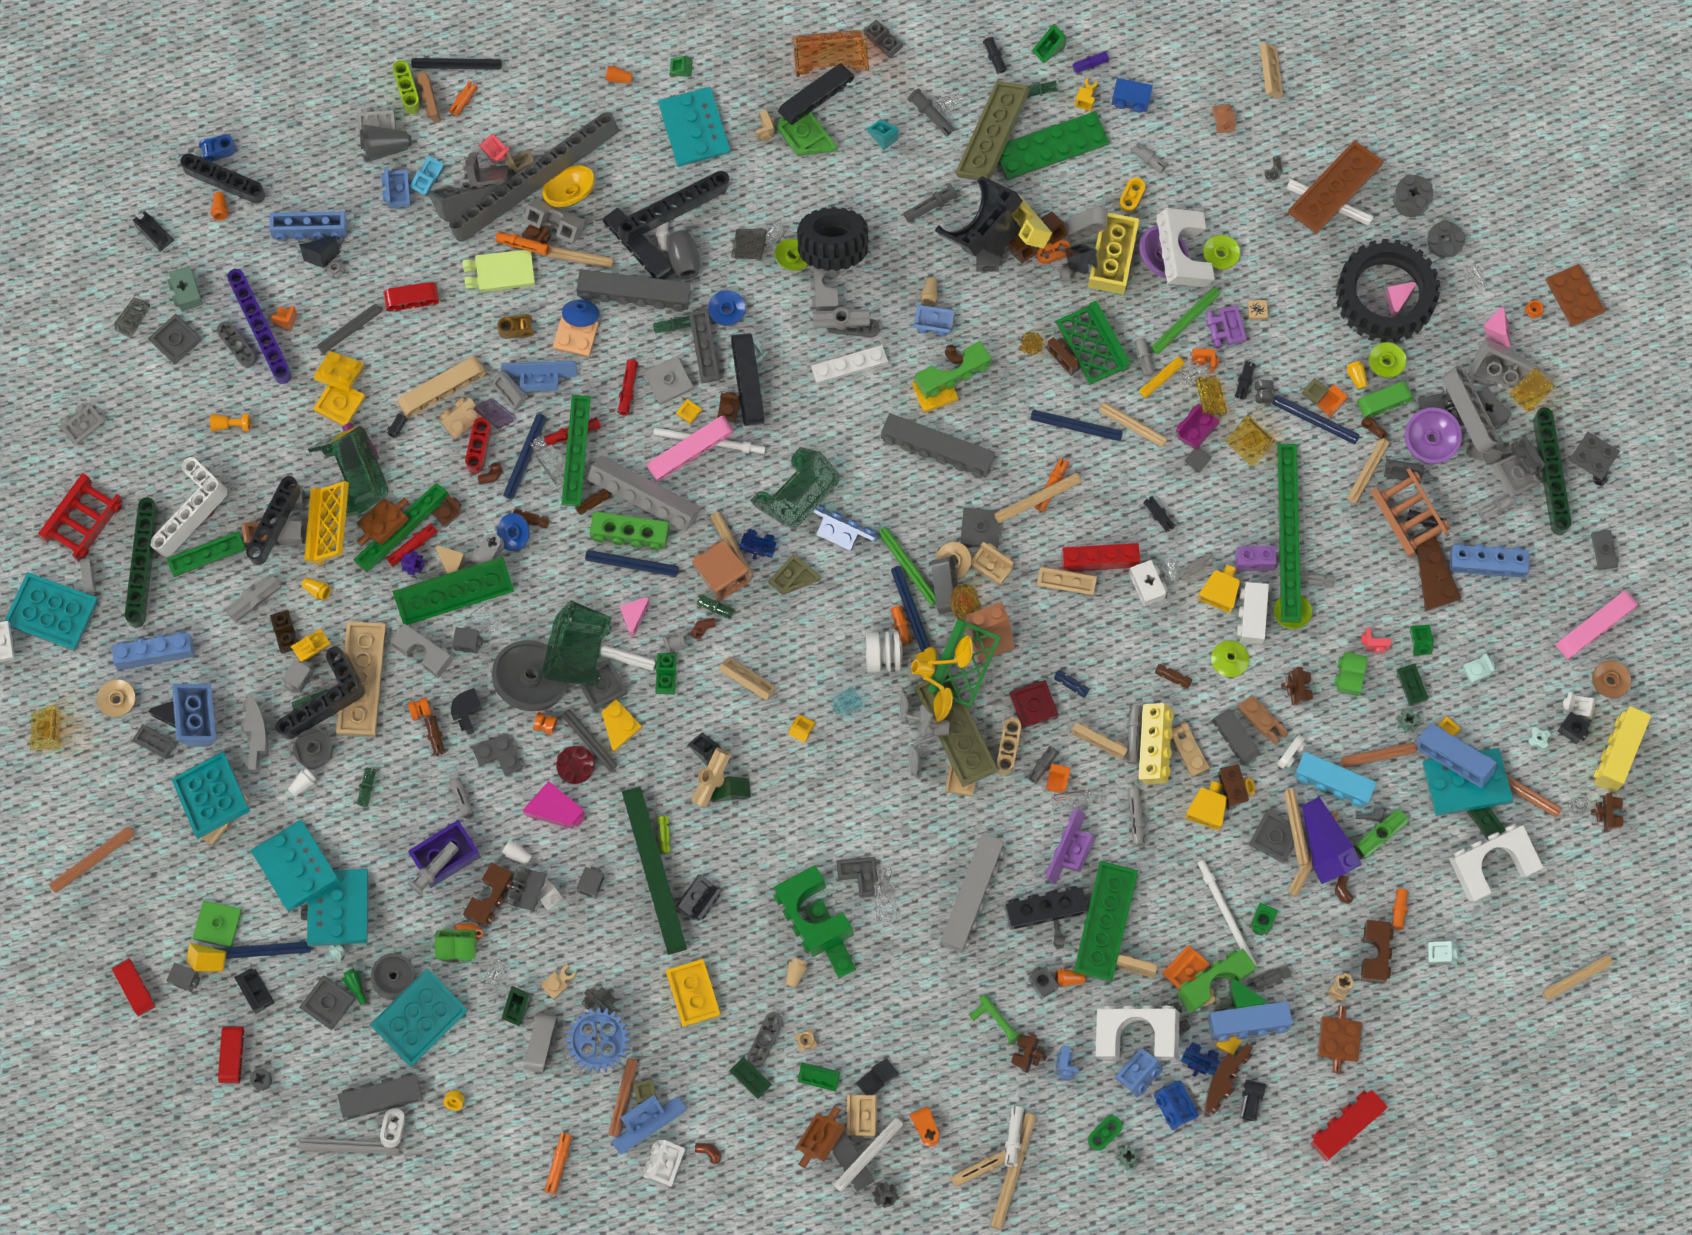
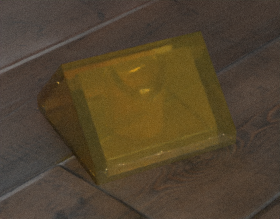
M1247 414L1225 442L1253 467L1273 448L1275 439Z
M51 705L31 714V751L60 750L62 712L56 705Z

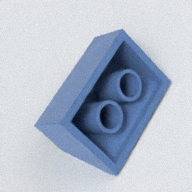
M173 684L177 741L190 747H209L216 740L211 684Z

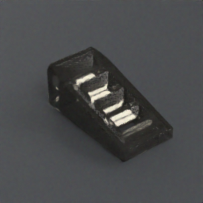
M133 297L115 321V331L132 338L150 308V304ZM134 305H135V306H138V307H140V308H142V309H141V310H138V309H135V308H133V307H134Z

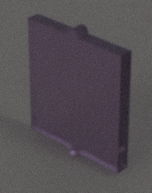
M493 398L485 402L482 401L481 404L473 409L497 430L508 426L509 423L516 419L512 413Z

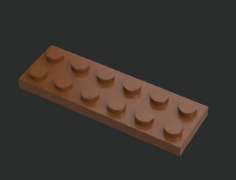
M1354 140L1289 208L1288 214L1318 234L1373 176L1384 161Z

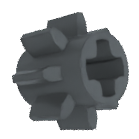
M885 1182L876 1186L875 1192H872L877 1206L882 1204L886 1208L894 1205L896 1198L899 1196L893 1184L889 1186Z

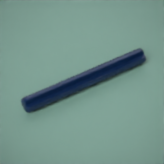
M1279 395L1274 397L1272 402L1274 406L1352 444L1357 443L1359 439L1358 433Z
M1035 409L1031 413L1032 421L1120 441L1122 438V430Z
M539 413L535 416L503 496L511 500L515 497L547 418L543 414Z
M587 550L585 554L586 561L673 577H676L679 572L678 566L592 550Z
M900 566L893 567L891 573L920 650L924 652L925 649L931 647L903 571Z
M307 941L214 948L225 951L226 959L311 952V946L307 945Z

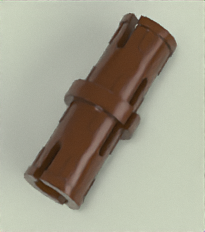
M431 716L432 724L429 717H426L424 721L428 730L427 738L431 741L433 755L439 756L438 748L441 755L445 754L446 751L441 738L443 735L439 731L436 716Z

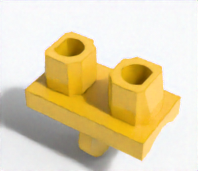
M320 628L309 636L306 635L304 639L292 645L291 648L300 662L303 663L331 646V643Z

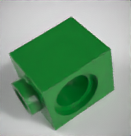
M1259 903L1249 928L1253 929L1252 932L1257 935H1268L1278 910ZM1265 917L1268 924H1260L1258 918Z

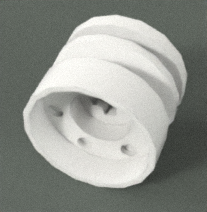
M878 632L866 633L867 673H879L881 664H885L887 672H890L891 663L895 665V672H900L903 653L899 632H893V640L889 639V632H886L884 641H880Z

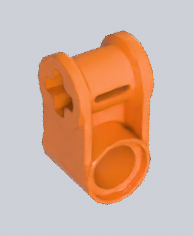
M926 1106L910 1113L909 1115L912 1122H914V1127L918 1131L924 1145L929 1147L935 1146L939 1142V1131L929 1107ZM928 1132L935 1134L933 1140L926 1138Z

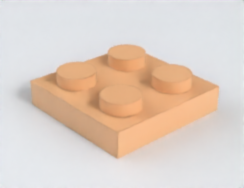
M561 317L553 350L589 358L599 322L596 321L594 324L586 327H576L568 324Z

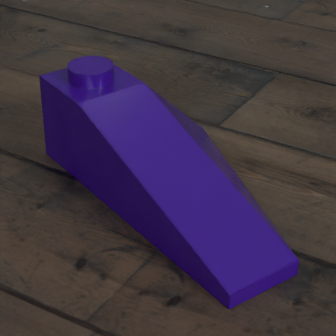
M1317 797L1302 805L1305 827L1308 830L1309 836L1308 844L1309 848H1311L1313 859L1311 860L1312 867L1320 883L1324 884L1361 866L1362 863L1354 847L1321 798Z

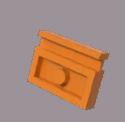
M1188 945L1162 972V975L1180 991L1181 988L1179 986L1187 980L1194 981L1196 979L1195 976L1202 970H1206L1210 963Z

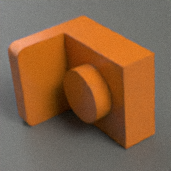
M1193 348L1191 352V362L1199 365L1210 362V373H1213L1215 367H1218L1219 357L1215 356V349Z

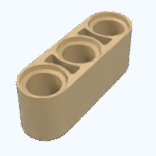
M1016 718L1007 719L1003 728L996 763L998 773L1002 776L1010 775L1014 768L1021 732V723ZM1014 725L1017 731L1010 732L1007 727ZM1012 744L1014 749L1008 751L1004 748V745ZM1007 762L1010 764V767L1003 769L1000 764Z

